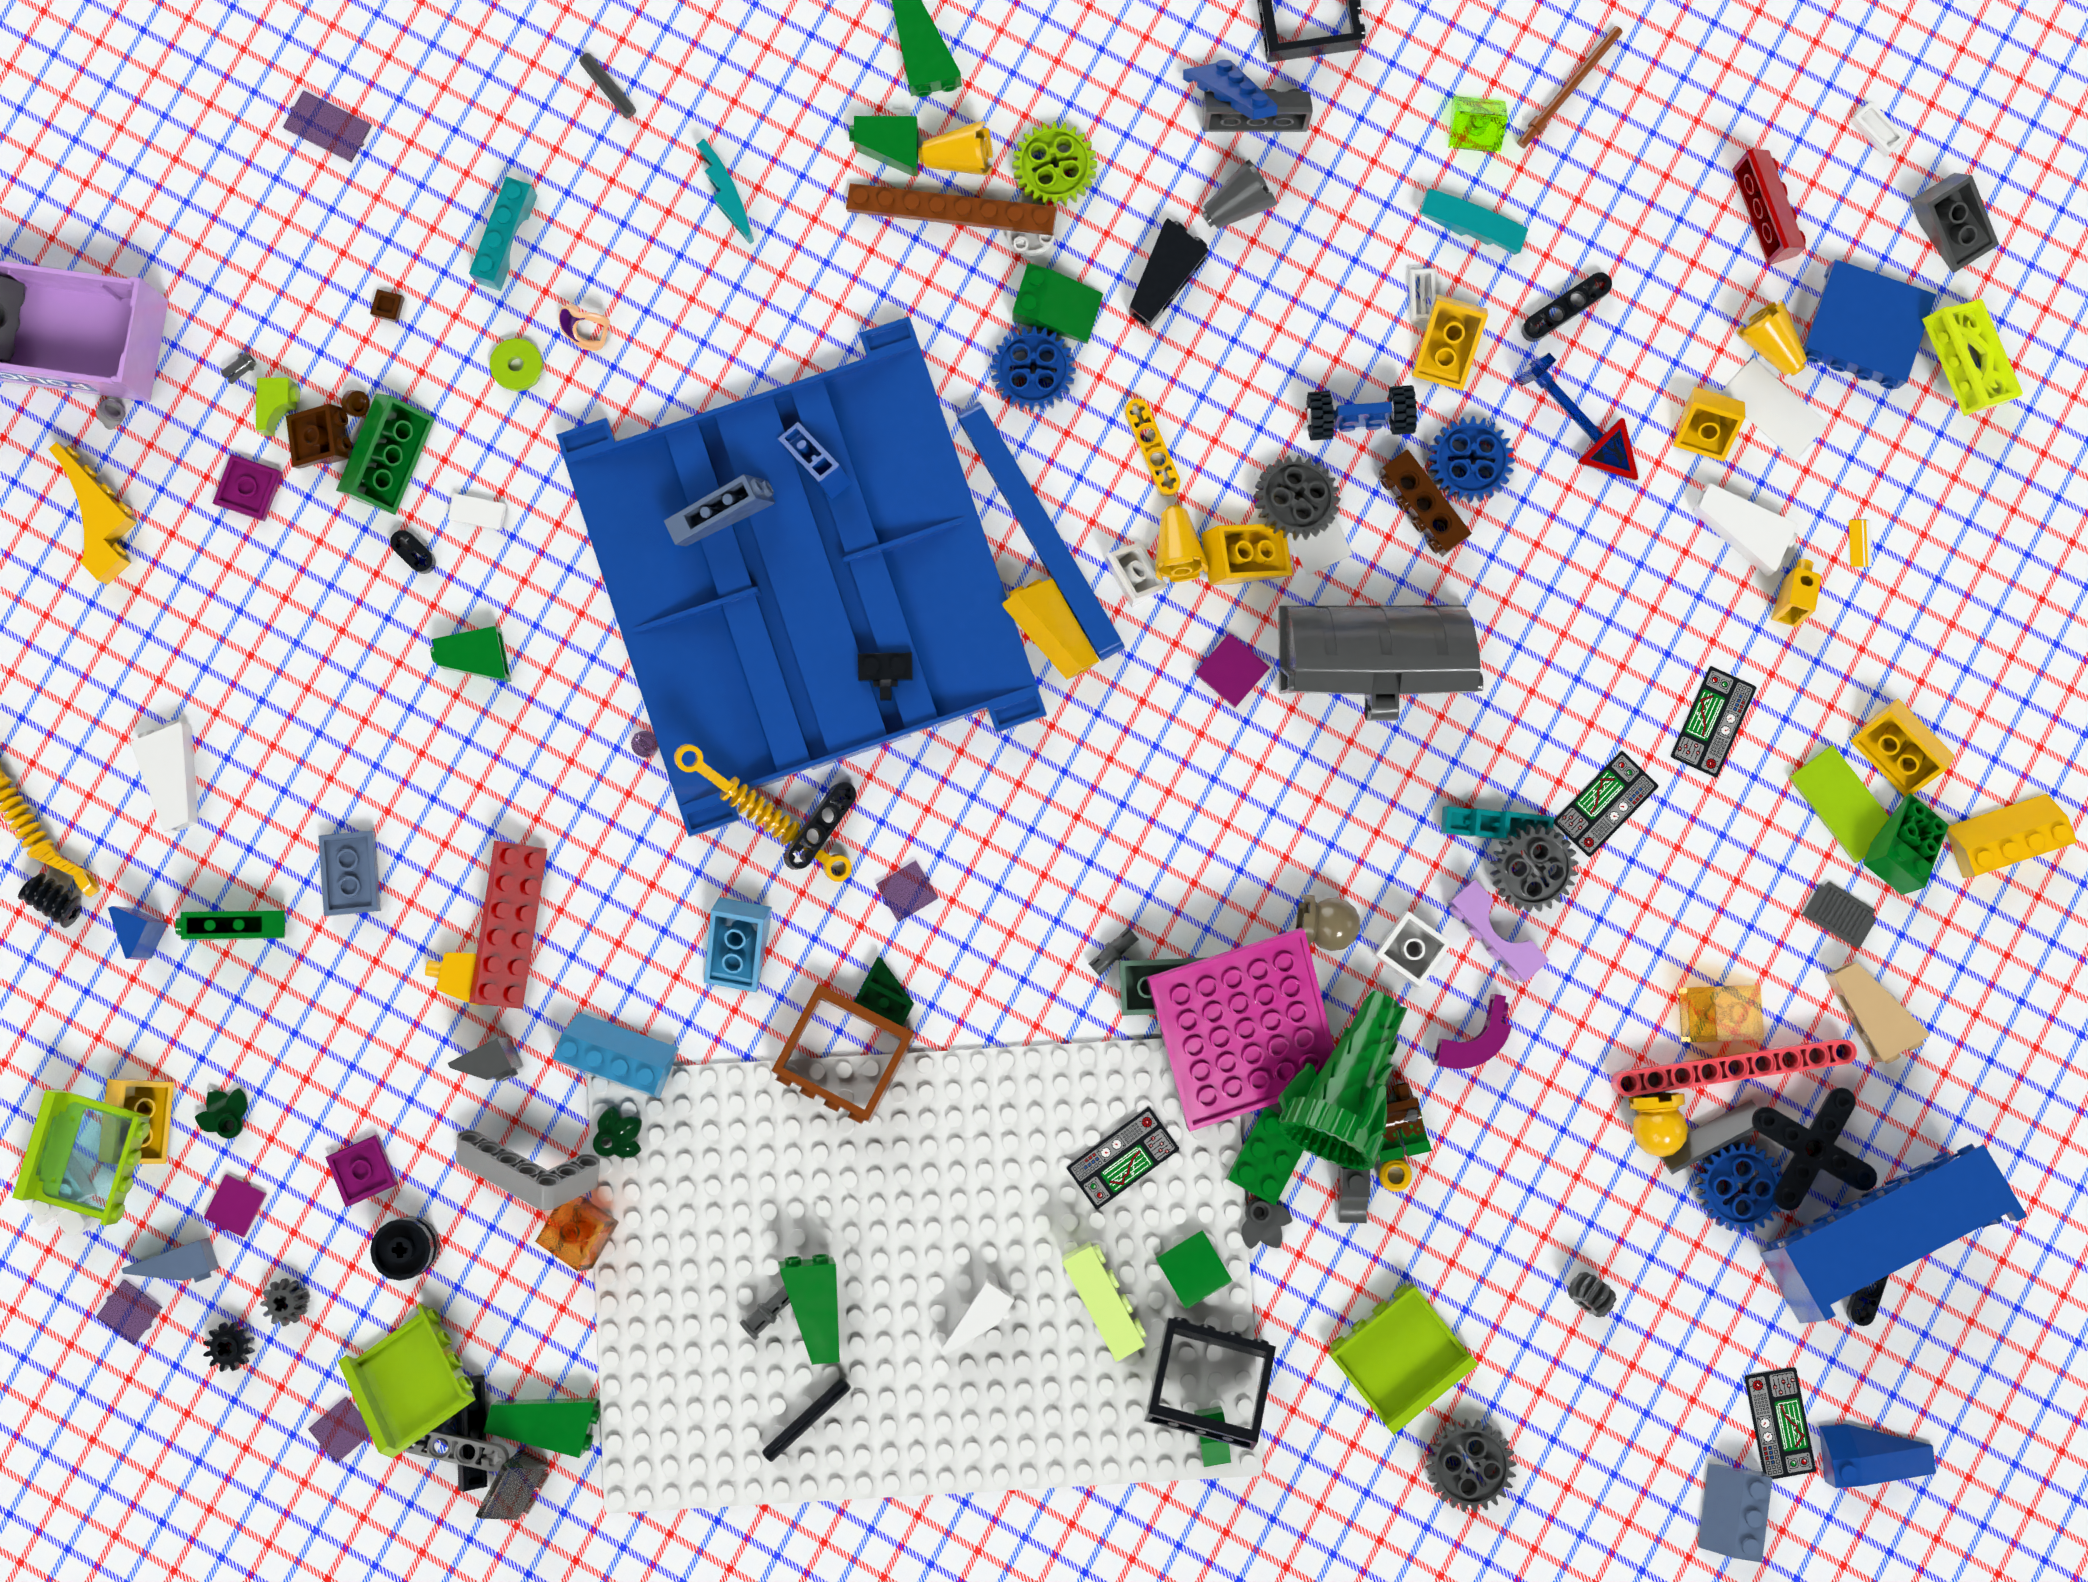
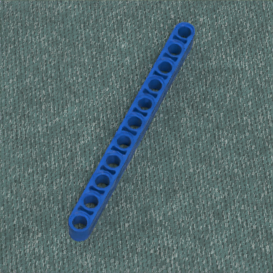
M978 402L958 413L956 416L1050 577L1055 581L1098 658L1104 661L1123 650L1125 646L982 404Z

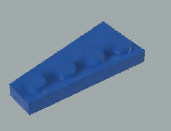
M1219 60L1214 64L1183 69V80L1188 83L1192 81L1197 82V88L1204 92L1208 89L1214 92V98L1219 101L1231 102V108L1252 120L1277 115L1278 105L1231 60Z

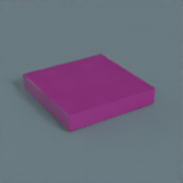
M231 454L212 503L265 522L283 472Z
M1229 633L1199 667L1195 675L1232 707L1236 708L1270 667Z
M374 1135L325 1157L345 1207H349L399 1185L379 1135Z

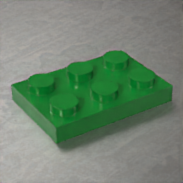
M1263 1107L1226 1179L1275 1206L1304 1150L1294 1145L1281 1134L1280 1129H1278L1280 1114L1267 1107Z

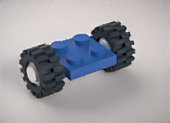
M1413 385L1390 387L1389 402L1338 405L1336 410L1332 405L1333 400L1330 391L1308 392L1306 413L1310 440L1333 439L1334 429H1339L1340 432H1351L1356 427H1366V430H1378L1386 424L1388 419L1392 435L1414 434L1417 427V401Z

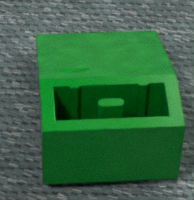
M1911 793L1907 794L1871 842L1863 864L1901 895L1925 888L1949 825Z

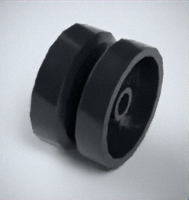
M408 1216L390 1221L379 1228L372 1238L370 1248L372 1263L378 1272L388 1279L401 1281L421 1275L433 1266L439 1256L441 1246L439 1234L433 1225L423 1218Z

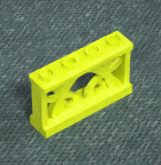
M1982 299L1952 307H1944L1922 319L1964 416L2003 405L2023 395ZM1968 343L1976 351L1981 363V371L1973 362L1968 350Z

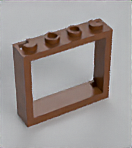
M818 984L771 1071L777 1075L775 1080L783 1085L790 1087L791 1083L801 1087L799 1093L813 1100L815 1096L824 1099V1106L836 1112L840 1108L849 1112V1119L860 1124L863 1121L871 1123L916 1035L914 1032ZM821 1000L900 1040L865 1110L785 1069Z

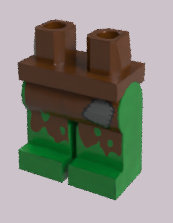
M1408 1083L1394 1085L1393 1089L1396 1100L1387 1101L1386 1128L1382 1133L1385 1141L1377 1158V1161L1380 1163L1404 1158V1154L1412 1156L1432 1151L1423 1124L1418 1098L1413 1096Z

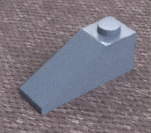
M205 1238L121 1269L123 1274L180 1281L194 1278L196 1283L212 1277L210 1272L219 1269V1265L210 1238Z

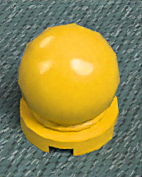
M1655 1093L1654 1097L1642 1098V1095L1628 1097L1629 1108L1636 1109L1638 1112L1633 1120L1632 1128L1636 1144L1643 1151L1654 1156L1666 1157L1676 1153L1686 1142L1688 1134L1686 1119L1678 1110L1679 1106L1685 1105L1684 1093Z

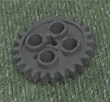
M1300 455L1297 456L1295 462H1292L1290 456H1287L1284 463L1277 459L1274 464L1275 467L1269 464L1266 472L1261 473L1259 477L1261 481H1258L1255 485L1258 491L1253 496V498L1259 500L1254 507L1256 509H1263L1258 517H1267L1268 519L1265 527L1273 524L1275 526L1273 533L1276 534L1279 530H1282L1283 538L1292 533L1294 541L1297 540L1300 534H1302L1304 540H1307L1310 532L1315 537L1318 536L1320 530L1325 532L1328 528V523L1332 524L1335 517L1333 515H1336L1339 511V508L1335 505H1338L1341 500L1340 497L1334 496L1340 490L1339 487L1331 486L1336 480L1335 477L1328 479L1326 477L1329 469L1321 472L1319 470L1320 462L1312 466L1311 458L1309 457L1303 463ZM1287 477L1295 478L1298 484L1290 483ZM1310 491L1317 492L1320 498L1312 497ZM1297 495L1300 499L1296 500L1294 497ZM1274 497L1281 498L1285 504H1277ZM1296 512H1303L1307 519L1299 518Z
M1538 824L1536 830H1534L1531 825H1527L1525 833L1520 828H1516L1517 836L1514 837L1508 833L1507 838L1509 842L1507 844L1499 842L1503 850L1501 852H1493L1499 858L1498 861L1490 862L1491 865L1497 868V870L1490 873L1492 877L1497 878L1492 884L1496 888H1501L1497 894L1502 898L1506 897L1505 902L1509 905L1514 903V907L1518 910L1524 906L1526 911L1531 912L1534 905V908L1541 912L1543 904L1551 909L1552 900L1554 899L1561 903L1559 895L1561 893L1569 895L1570 893L1566 886L1575 885L1570 880V876L1578 875V872L1573 870L1572 867L1579 864V862L1571 858L1576 854V851L1569 848L1571 842L1567 839L1563 840V834L1560 832L1555 833V830L1551 827L1545 830L1542 825ZM1541 844V851L1537 855H1533L1534 848ZM1521 850H1524L1527 858L1536 864V870L1546 879L1548 886L1545 887L1540 877L1533 873L1532 866L1520 854ZM1520 861L1519 869L1512 872V865ZM1557 865L1556 872L1548 875L1550 867ZM1531 882H1535V888L1527 892L1528 885Z
M1465 1419L1464 1427H1461L1454 1421V1430L1452 1431L1444 1426L1446 1435L1444 1437L1437 1433L1435 1435L1439 1441L1438 1445L1434 1443L1429 1444L1434 1450V1454H1426V1458L1432 1461V1464L1426 1465L1425 1469L1434 1473L1427 1479L1430 1483L1437 1482L1432 1489L1435 1493L1443 1491L1440 1499L1445 1502L1450 1498L1449 1505L1452 1508H1455L1460 1503V1509L1463 1512L1470 1505L1473 1512L1477 1513L1479 1504L1485 1510H1488L1487 1502L1490 1500L1497 1506L1496 1496L1500 1495L1506 1498L1507 1496L1502 1489L1504 1487H1513L1507 1481L1508 1477H1516V1474L1509 1470V1468L1516 1466L1517 1463L1514 1460L1508 1459V1457L1514 1454V1451L1512 1449H1504L1509 1444V1441L1506 1438L1499 1440L1502 1434L1499 1430L1491 1434L1492 1426L1488 1423L1482 1429L1479 1420L1475 1421L1473 1427L1468 1419ZM1473 1440H1479V1450L1469 1452V1443ZM1457 1445H1461L1467 1457L1474 1463L1475 1469L1486 1483L1484 1487L1480 1485L1475 1475L1468 1469L1467 1463L1456 1449ZM1451 1455L1457 1456L1458 1462L1456 1466L1447 1468L1445 1466L1446 1459ZM1494 1463L1496 1465L1495 1473L1490 1476L1484 1475L1485 1466ZM1466 1479H1472V1489L1462 1491V1482Z

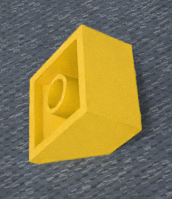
M1694 387L1683 409L1673 446L1724 462L1745 419V402Z

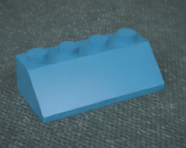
M578 1012L562 1033L552 1059L561 1065L660 1099L679 1048Z

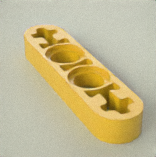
M1132 399L1126 405L1125 416L1158 492L1163 496H1173L1179 490L1180 477L1149 406L1142 399ZM1133 406H1137L1138 409L1143 408L1141 418L1143 422L1149 420V422L1143 423L1136 428L1135 425H1139V420L1136 414H1130L1133 412ZM1144 429L1152 430L1155 434L1154 440L1151 442L1142 441L1140 438L1141 431ZM1154 453L1164 455L1166 461L1162 466H1155L1151 463L1150 457ZM1168 467L1170 470L1166 471V475L1170 481H1175L1170 490L1167 486L1162 487L1164 483L1162 473L1158 476L1156 475V473L1163 472Z

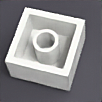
M1406 911L1402 913L1372 956L1411 985L1420 988L1450 948L1452 942L1412 913Z

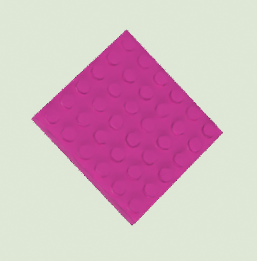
M1303 928L1147 977L1183 1116L1189 1132L1279 1103L1278 1098L1298 1072L1304 1069L1306 1063L1314 1065L1318 1075L1327 1059L1335 1050L1306 933Z

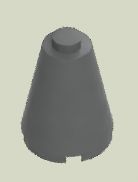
M1248 159L1203 206L1206 212L1202 216L1209 227L1215 225L1219 229L1272 208L1278 203L1272 192H1269L1265 180L1255 165Z

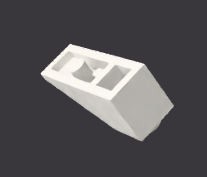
M987 1279L943 1345L941 1353L946 1355L998 1325L1003 1318L1008 1320L1016 1308L1012 1304L1015 1297Z

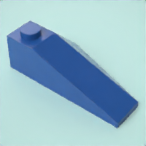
M1849 1424L1819 1426L1824 1479L1826 1483L1834 1488L1867 1486L1936 1474L1934 1451L1931 1444Z

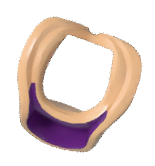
M575 304L565 305L559 311L561 331L573 343L589 351H598L603 348L607 338V328L610 326L608 317L592 312H579V308ZM581 320H589L603 325L601 341L581 338L577 333L578 323Z

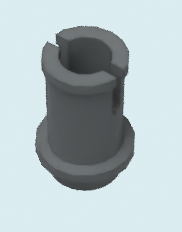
M239 353L238 359L221 370L224 378H229L227 381L230 384L235 383L237 379L249 370H255L254 366L257 363L249 353Z

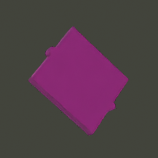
M226 1174L204 1218L221 1226V1230H229L244 1238L267 1194L250 1186L248 1181L242 1182Z

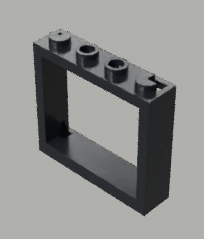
M1257 0L1267 63L1359 50L1362 39L1366 37L1365 25L1360 23L1359 15H1361L1362 11L1361 1L1346 0L1351 33L1278 43L1272 0Z
M1168 1318L1163 1331L1144 1421L1253 1450L1259 1440L1276 1346L1269 1345V1342L1263 1339L1256 1338L1251 1340L1243 1338L1237 1332L1228 1331L1225 1333L1217 1331L1211 1325L1201 1324L1198 1326L1191 1324L1185 1318ZM1174 1334L1264 1358L1250 1429L1159 1405Z

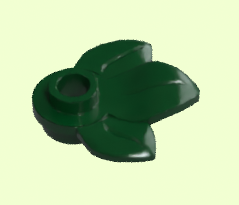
M238 1088L229 1096L220 1090L210 1089L206 1098L207 1111L195 1116L197 1124L203 1131L217 1132L218 1135L226 1139L237 1137L243 1130L242 1117L248 1109L245 1093ZM229 1120H232L234 1123L232 1130H229L226 1125Z
M615 1106L605 1110L597 1122L599 1132L593 1139L594 1151L602 1157L616 1155L622 1159H629L641 1152V1147L634 1139L641 1130L642 1120L633 1116L620 1119L619 1112ZM605 1138H609L612 1141V1145L608 1148L603 1147L601 1141Z

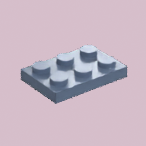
M375 831L319 835L324 916L381 911Z

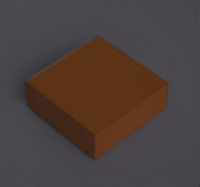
M377 289L370 314L372 317L398 323L405 298L399 294Z

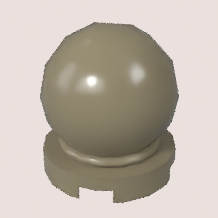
M1302 894L1304 903L1299 902L1296 929L1303 928L1305 930L1309 947L1314 942L1320 948L1336 951L1347 948L1356 940L1360 931V916L1354 906L1348 901L1339 898H1327L1317 903L1314 895Z

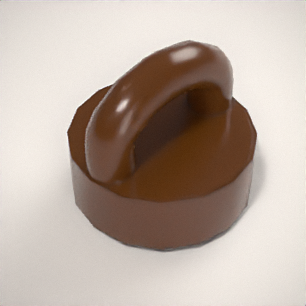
M350 390L343 395L341 406L347 415L361 417L368 412L370 401L364 392Z

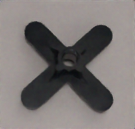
M1841 1087L1831 1090L1809 1129L1770 1107H1761L1753 1113L1752 1124L1759 1133L1794 1153L1773 1193V1200L1779 1208L1787 1211L1798 1208L1820 1169L1860 1191H1868L1876 1185L1877 1173L1872 1166L1835 1145L1856 1104L1855 1096L1849 1089ZM1810 1141H1812L1814 1144V1152L1811 1155H1808L1806 1152V1146Z

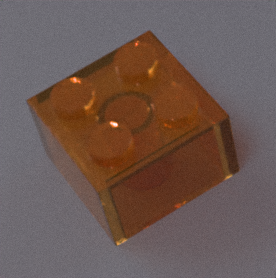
M579 1196L553 1209L535 1242L577 1272L589 1270L594 1267L619 1221L583 1196Z

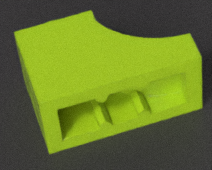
M257 378L255 430L263 436H275L276 427L280 419L287 412L297 409V402L300 401V389L290 378Z

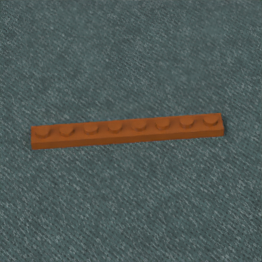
M853 183L849 185L846 204L847 212L1051 236L1054 234L1057 208L1054 206Z

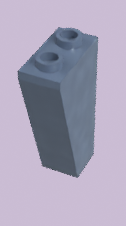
M744 474L664 520V523L675 545L688 546L775 504L772 496L774 491L767 480Z

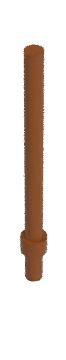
M1614 26L1543 112L1532 119L1528 124L1529 128L1517 141L1521 148L1525 149L1536 135H1540L1544 131L1549 119L1623 33L1620 27Z

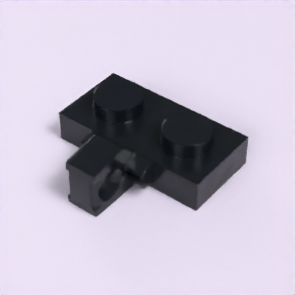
M912 652L858 654V681H873V687H880V700L892 701V687H898V681H913Z

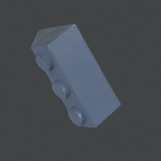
M1708 1463L1697 1546L1728 1557L1762 1563L1773 1478L1762 1471Z

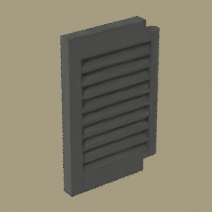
M1829 881L1825 887L1822 885L1818 886L1802 913L1804 917L1856 949L1861 947L1877 920L1872 917L1875 909Z

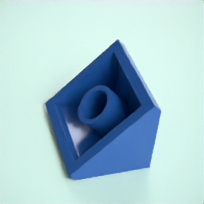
M108 907L125 959H151L168 923L135 908Z

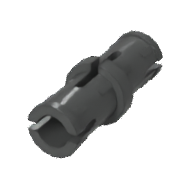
M1127 927L1111 943L1108 942L1105 945L1106 948L1088 964L1101 976L1116 960L1120 961L1123 958L1122 955L1139 938Z

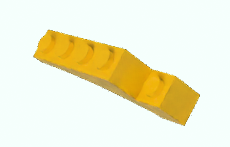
M55 442L49 448V451L58 460L69 477L82 514L84 554L80 562L96 580L108 585L131 564L125 557L127 554L126 550L117 541L137 524L131 517L133 511L124 502L118 503L113 496L116 493L106 483L100 484L96 479L98 476L96 471L88 464L83 465L78 460L81 456L70 445L65 447Z

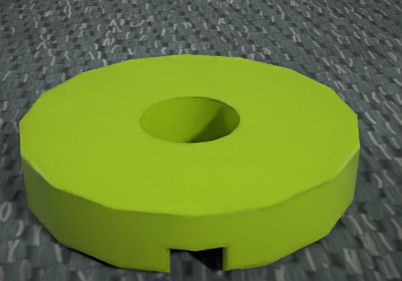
M518 338L505 340L499 344L491 354L489 363L491 375L496 382L503 388L515 392L525 391L536 385L544 368L542 355L537 348L527 340ZM515 359L523 360L522 369L516 372L510 369L511 362Z

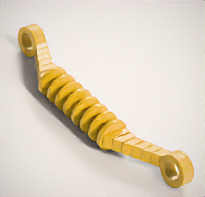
M684 744L676 750L674 761L679 769L685 772H699L722 790L720 794L721 800L725 801L730 796L732 797L729 806L734 807L740 803L738 812L743 813L749 809L746 815L748 820L757 815L755 825L759 826L765 821L763 831L768 832L774 828L771 834L773 838H777L782 834L780 838L781 844L786 845L797 836L800 827L797 821L788 825L790 816L785 815L780 819L782 815L781 809L771 813L774 805L768 803L763 807L765 802L763 796L755 801L757 792L752 790L746 794L748 790L747 784L737 788L740 779L733 777L728 781L703 762V754L698 747L692 744ZM686 751H693L696 756L694 763L689 766L682 763V755ZM820 849L814 857L823 864L825 875L835 882L844 881L851 874V862L841 854L829 855ZM836 861H842L844 864L843 871L838 875H834L831 871L832 864Z
M0 761V813L8 812L3 819L5 822L13 821L9 826L11 831L20 829L15 834L16 839L26 838L21 843L22 848L32 846L27 851L28 857L73 875L77 886L86 896L92 897L98 893L100 887L86 869L60 857L51 839L42 841L47 836L46 831L36 832L41 828L40 822L31 823L36 817L33 813L24 815L30 807L27 804L20 805L24 800L22 796L13 797L18 792V789L16 787L8 788L12 781L1 769Z

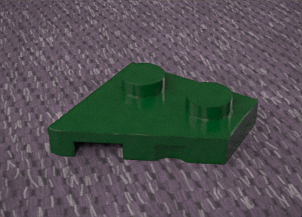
M877 957L854 1002L903 1027L914 1003L884 961Z

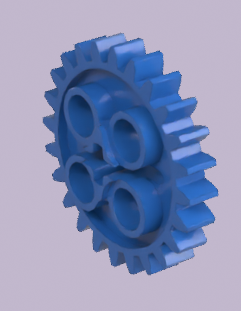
M1033 326L1031 333H1028L1026 328L1022 327V335L1020 336L1015 331H1012V340L1007 337L1003 338L1005 347L1001 345L996 346V350L1000 355H992V360L997 364L990 365V371L996 373L991 376L992 382H999L995 386V391L1003 390L1001 399L1005 400L1010 397V407L1019 403L1021 412L1025 406H1029L1030 413H1033L1035 406H1039L1041 412H1044V404H1048L1053 409L1054 399L1061 403L1063 402L1061 392L1065 394L1070 393V389L1066 384H1074V378L1069 375L1076 374V368L1070 366L1075 363V357H1067L1071 353V347L1063 349L1065 339L1057 342L1056 332L1051 334L1050 337L1047 336V328H1044L1040 334L1037 333L1036 326ZM1021 351L1026 353L1028 357L1023 361H1017L1013 357L1014 354ZM1048 352L1054 358L1050 362H1044L1040 359L1041 354ZM1032 365L1036 366L1035 374L1030 373ZM1010 367H1015L1016 370L1011 371ZM1052 368H1055L1057 371H1056V372H1051V371H1049V370H1051ZM1017 377H1022L1027 381L1022 387H1016L1012 382ZM1043 378H1049L1053 384L1049 388H1043L1039 385V381Z
M1475 416L1471 417L1469 423L1466 422L1464 417H1461L1459 426L1454 421H1451L1449 429L1443 427L1440 430L1442 436L1436 435L1433 440L1438 445H1431L1429 448L1435 454L1430 455L1427 461L1435 464L1430 466L1428 471L1437 473L1432 481L1441 480L1442 484L1439 490L1447 487L1449 489L1447 497L1456 493L1458 502L1463 496H1466L1467 502L1471 503L1474 496H1476L1480 503L1484 500V494L1491 499L1494 496L1493 490L1499 493L1503 489L1501 484L1506 485L1509 482L1508 477L1505 475H1511L1514 472L1512 468L1508 467V465H1512L1515 462L1514 458L1508 457V455L1513 453L1514 448H1506L1511 439L1501 438L1504 432L1503 429L1498 432L1494 431L1495 422L1489 427L1485 426L1486 418H1483L1477 424ZM1452 442H1461L1464 445V451H1456L1453 448ZM1485 442L1489 444L1491 452L1481 451L1479 443ZM1469 455L1472 456V460H1477L1474 465L1471 464L1469 459H1466ZM1448 457H1451V458H1454V459H1459V460L1449 461V460H1448ZM1489 458V459H1494L1495 462L1492 463V462H1490V461H1485V460H1487V459ZM1459 467L1462 469L1464 476L1461 478L1455 477L1451 469ZM1478 469H1487L1490 473V478H1482L1478 473Z
M1738 1143L1736 1149L1733 1144L1727 1145V1152L1720 1148L1717 1151V1157L1710 1154L1708 1156L1711 1161L1710 1164L1702 1162L1700 1164L1705 1169V1172L1696 1173L1698 1177L1702 1178V1183L1695 1184V1187L1702 1189V1193L1697 1194L1696 1198L1705 1200L1700 1208L1703 1210L1710 1209L1706 1217L1709 1219L1717 1217L1716 1225L1722 1226L1726 1222V1230L1732 1231L1734 1226H1736L1737 1232L1740 1233L1744 1232L1745 1226L1748 1231L1754 1232L1755 1223L1759 1227L1765 1228L1763 1219L1773 1222L1774 1218L1771 1212H1781L1773 1200L1774 1190L1782 1177L1776 1174L1780 1171L1781 1166H1771L1775 1158L1772 1156L1764 1158L1766 1150L1759 1149L1756 1152V1146L1751 1144L1746 1149L1744 1143ZM1740 1161H1743L1746 1166L1745 1172L1742 1175H1738L1736 1172V1165ZM1757 1170L1758 1174L1755 1177H1752L1754 1171ZM1720 1180H1724L1726 1183V1190L1722 1194H1719L1716 1190V1185ZM1762 1181L1765 1190L1761 1195H1757L1755 1186L1758 1182ZM1739 1182L1744 1183L1742 1185V1189L1744 1190L1742 1193L1737 1192L1739 1190V1186L1737 1185ZM1726 1198H1729V1200L1727 1201V1204L1724 1205V1204H1723V1201H1724ZM1743 1200L1745 1210L1738 1214L1735 1209L1736 1203Z

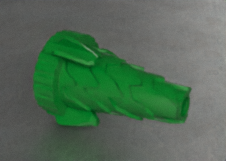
M1374 990L1363 1001L1350 1028L1346 1027L1337 1047L1327 1059L1319 1074H1316L1314 1065L1306 1063L1304 1069L1298 1072L1280 1094L1278 1102L1282 1113L1278 1120V1129H1280L1281 1134L1302 1150L1327 1162L1361 1171L1374 1168L1385 1141L1382 1135L1387 1122L1386 1093L1388 1089L1385 1085L1394 1066L1390 1062L1398 1044L1397 1033L1408 1008L1400 1006L1396 1000L1384 995L1383 992Z

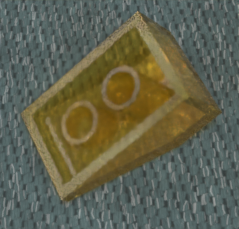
M1761 985L1678 988L1681 1042L1764 1039Z

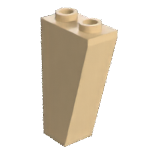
M1857 962L1847 963L1825 975L1874 1061L1885 1062L1886 1064L1891 1063L1901 1057L1900 1052L1906 1049L1911 1051L1919 1048L1924 1044L1923 1040L1931 1036Z

